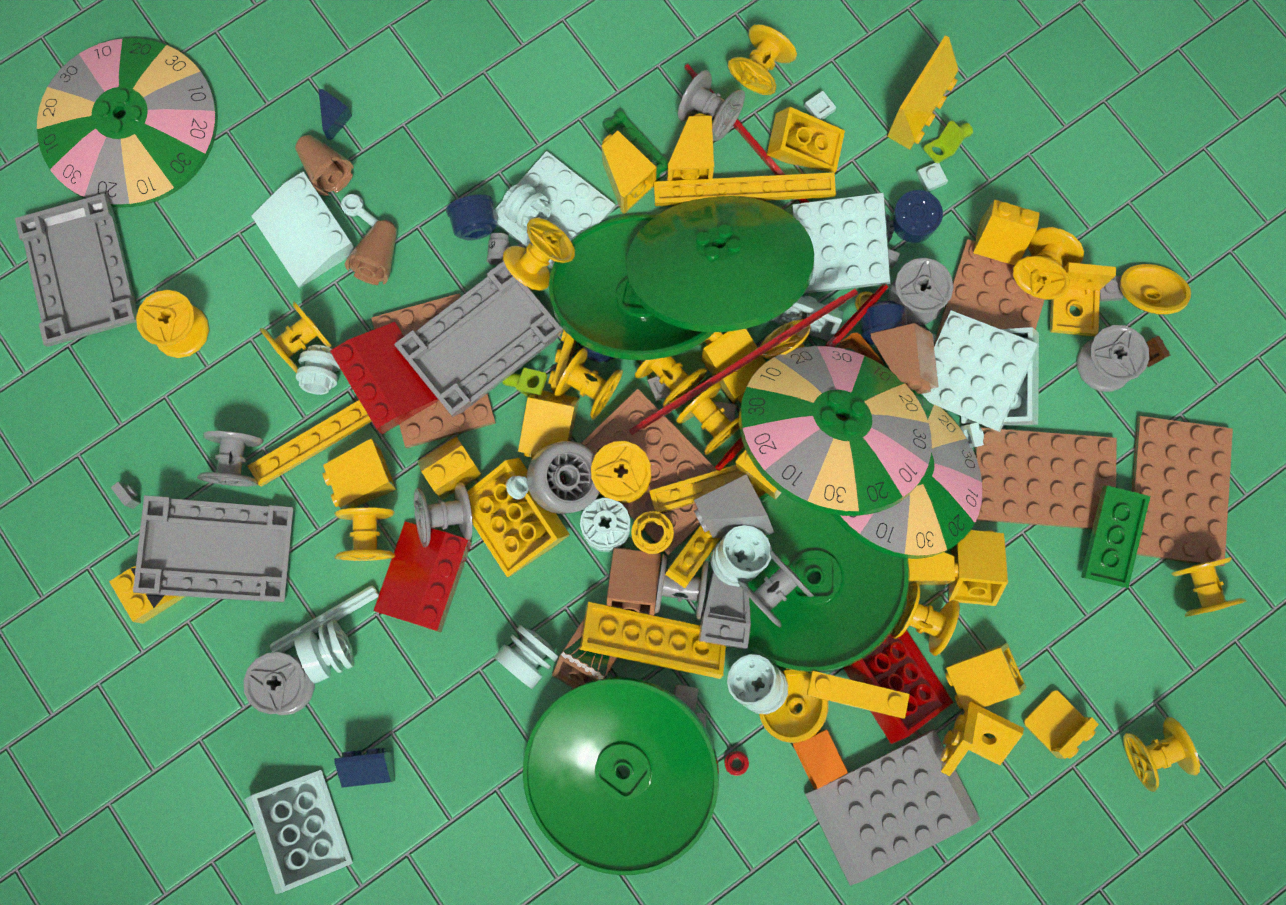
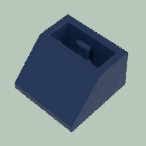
M386 747L368 749L366 750V755H362V750L342 752L341 758H334L341 787L395 781L393 751L386 752Z

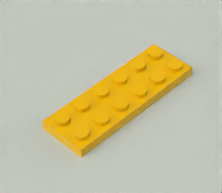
M588 602L580 650L721 679L724 674L726 646L698 641L699 625Z

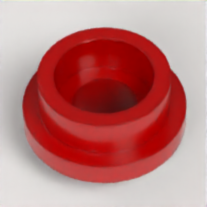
M733 751L726 756L724 764L726 770L731 775L740 776L747 771L749 760L744 753ZM736 758L741 761V765L738 768L732 766V761Z

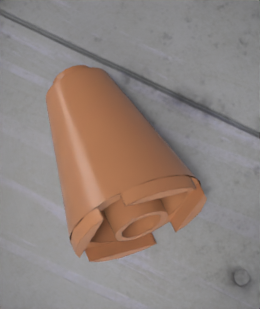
M312 135L302 136L298 139L295 146L296 152L313 187L320 195L328 196V192L334 191L337 193L347 186L353 176L351 168L354 169V167L346 157Z
M388 220L377 221L346 258V269L349 272L351 268L355 272L354 277L372 285H378L379 282H383V285L387 283L390 277L397 230L392 222Z

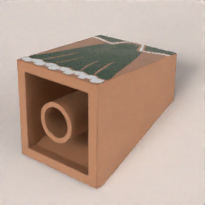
M584 620L560 655L552 676L572 688L593 680L606 678L618 657L580 650Z

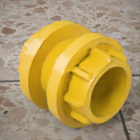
M650 511L641 514L634 521L631 535L634 544L641 551L648 554H658L670 546L674 530L671 521L664 514ZM651 522L662 526L664 530V535L655 544H650V542L642 537V531L645 529L646 524Z

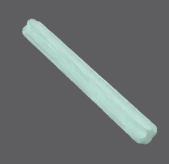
M369 586L270 644L271 651L273 653H283L295 646V637L308 631L316 634L319 626L324 625L327 627L328 622L338 621L379 596L376 588Z

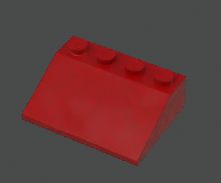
M396 322L351 338L330 350L374 426L381 434L386 433L439 401L394 345L404 337Z
M405 521L394 551L395 557L391 559L373 611L441 633L472 542L466 538L431 528L430 543L427 547H423L416 524Z
M907 630L896 639L889 635L872 653L851 665L842 667L850 680L910 694L905 719L870 711L891 744L909 737L954 703Z

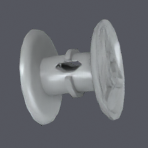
M704 70L692 80L686 89L679 105L678 118L681 121H687L689 116H694L698 111L706 116H712L714 120L712 124L713 140L719 141L730 131L739 117L745 100V92L737 90L730 94L726 100L722 99L719 93L710 92L712 75L708 70Z
M928 258L913 259L906 263L898 272L897 278L889 288L887 299L888 301H895L906 308L908 324L926 325L936 319L942 308L951 299L954 287L952 276L946 267L936 260Z
M1112 325L1102 329L1094 339L1088 341L1080 349L1077 357V370L1082 380L1091 388L1101 392H1113L1122 388L1129 380L1137 378L1146 369L1149 361V348L1144 337L1135 329L1125 325Z
M207 431L203 433V437L208 441L219 443L220 449L219 455L215 456V459L218 460L217 471L200 473L197 479L229 486L251 487L258 485L255 479L241 475L242 464L246 463V459L243 458L244 447L260 446L264 440L252 435L236 432Z
M462 482L457 483L455 487L454 501L442 502V500H438L436 504L427 505L422 490L419 488L415 489L414 512L418 535L423 547L429 545L431 528L435 527L447 529L448 525L458 524L463 538L471 539V507L468 493Z
M771 551L772 559L780 568L770 578L766 576L764 578L766 582L755 592L743 581H739L738 584L767 617L780 628L781 621L772 611L780 601H786V596L797 586L808 597H813L814 595L800 581V578Z
M663 554L657 585L655 613L660 611L662 596L678 598V602H681L682 599L697 601L696 617L700 620L706 592L708 561L703 563L701 577H693L687 587L684 588L665 575L667 556Z
M280 652L266 653L255 659L248 667L243 680L244 693L248 702L258 711L267 714L290 715L300 711L311 700L315 689V683L309 679L300 659Z

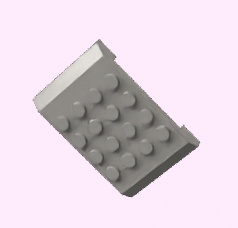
M105 194L15 218L19 239L24 242L42 321L39 323L43 345L50 347L137 322L138 310L113 208Z
M503 261L488 272L487 277L416 332L412 330L394 345L450 415L454 417L467 410L552 344L561 335L563 329L530 289L512 276Z
M144 495L133 592L152 595L284 602L293 507L193 501Z
M935 729L912 739V741L819 789H812L804 793L850 886L906 860L974 825L980 820L956 770L950 776L941 772L943 761L940 760V756L944 747Z

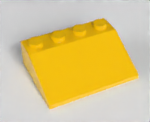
M944 36L900 106L887 136L909 150L914 143H920L925 134L922 131L925 125L930 127L936 117L933 112L936 108L941 109L947 99L944 96L946 91L951 92L958 81L955 78L958 66L948 36Z
M520 458L505 460L467 491L471 507L472 524L506 577H510L570 535L557 514L545 510L538 505L529 490L522 499H515L507 492L506 482L510 477L525 476L527 478L528 470Z

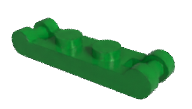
M621 110L617 111L614 114V118L608 119L602 124L609 135H613L618 131L616 127L621 124L623 129L619 132L649 161L658 164L656 165L657 180L663 171H668L669 161L652 146Z

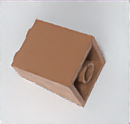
M915 323L871 333V339L890 370L909 389L916 391L918 394H925L931 392V389L939 387L932 333Z
M614 548L607 606L654 616L661 553L648 554L629 548Z

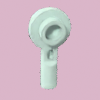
M349 194L343 198L341 207L346 215L352 217L358 215L370 226H373L378 221L364 209V203L360 196Z
M512 476L507 480L506 488L509 495L515 499H522L526 496L529 489L525 476Z

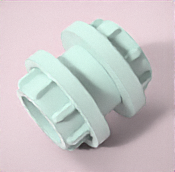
M516 184L506 192L502 201L506 218L513 222L517 221V225L527 231V223L530 219L541 218L548 220L550 217L551 209L548 198L542 193H536L535 188L529 184L521 186Z
M312 345L300 354L299 363L302 367L297 370L296 379L304 391L322 395L329 393V390L337 385L338 377L335 372L339 371L340 367L330 352L331 348L322 345Z

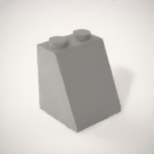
M747 474L694 500L697 505V509L694 510L696 517L704 532L710 531L713 538H723L734 527L742 525L753 526L762 531L764 535L774 533L768 515Z

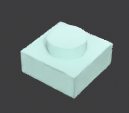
M824 91L811 98L804 106L811 116L820 120L825 119L836 110V106Z
M939 163L919 169L916 173L924 190L927 192L946 185L948 182Z
M979 423L961 426L962 432L969 441L970 448L984 445V433L981 427H979Z

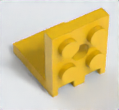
M1068 263L1064 269L1070 279L1069 290L1064 296L1051 299L1050 332L1095 337L1099 329L1100 290L1116 276V267ZM1070 307H1077L1080 310V316H1073L1070 313Z
M969 702L965 713L959 715L956 719L953 730L948 731L944 737L943 744L946 746L940 756V760L943 761L941 772L950 776L968 750L1001 765L1022 737L1024 728ZM984 734H993L995 738H987Z

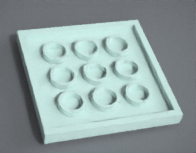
M547 151L518 183L520 186L529 184L535 188L536 193H542L548 198L551 209L548 221L559 227L570 240H573L588 228L604 222L615 209L613 202ZM501 202L494 210L497 226L517 242L527 247L531 243L527 231L521 229L517 225V221L513 222L506 218ZM550 259L548 266L552 269L555 261Z
M884 193L793 204V217L806 229L814 248L813 276L804 294L891 284Z
M950 311L934 347L939 387L933 388L931 392L922 395L930 403L1000 432L1039 344Z

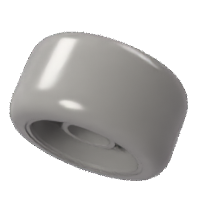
M573 441L556 442L539 450L532 458L527 471V485L533 499L545 510L558 514L578 512L591 505L599 494L591 479V465L595 454L585 445ZM560 472L564 473L566 477L564 484L560 481Z

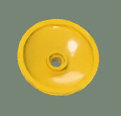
M1152 264L1136 265L1127 269L1120 279V289L1124 297L1133 306L1148 313L1165 315L1179 312L1188 305L1191 298V290L1188 283L1176 272L1162 266Z
M789 669L782 671L786 676L789 686L785 702L775 712L759 715L764 728L773 737L787 743H798L811 738L821 729L828 713V700L807 696L811 677L809 672ZM802 705V710L798 713L797 707Z

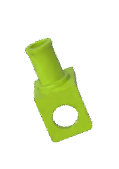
M951 120L940 137L925 145L923 150L938 164L955 154L963 140L973 134V128L969 123H963L961 126H958ZM932 148H940L943 151V155L935 154Z
M523 368L521 375L513 373L503 381V385L515 387L528 398L530 394L541 395L548 375L545 372Z

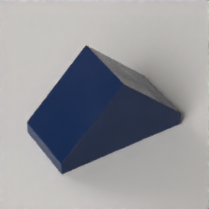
M318 89L323 132L327 140H332L352 115L346 105L324 89Z

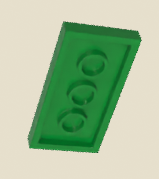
M1103 485L1083 565L1082 578L1129 588L1151 496Z

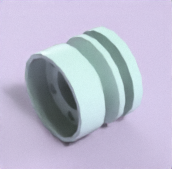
M609 498L594 500L591 505L584 509L581 515L580 527L584 540L597 551L611 552L614 548L619 549L626 543L630 535L631 525L628 511L618 501ZM604 518L606 521L611 520V522L609 523L610 527L608 529H606L604 526L600 527V525L602 524L601 520Z
M746 525L734 527L715 546L711 554V566L715 575L722 582L739 587V581L748 584L768 566L771 560L770 553L772 548L768 538L757 528Z
M335 620L328 622V629L324 625L319 626V639L312 631H308L295 637L294 640L300 662L309 679L315 684L331 677L330 665H332L337 673L343 672V665L347 669L355 665L349 639Z
M520 625L517 630L525 637L519 640L512 634L510 638L517 645L515 649L503 645L494 658L524 684L533 689L542 678L541 673L536 667L541 665L544 668L550 669L551 666L543 659L546 655L553 661H556L559 657L555 654L551 645L537 633Z
M750 654L741 657L732 665L728 673L727 685L730 694L736 701L756 714L775 712L783 705L788 696L789 686L786 676L772 662L760 655Z

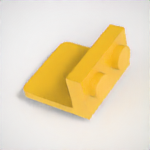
M1052 691L1024 720V725L1056 758L1070 759L1079 751L1078 746L1083 741L1090 740L1096 733L1094 729L1099 725L1092 717H1084L1059 691Z

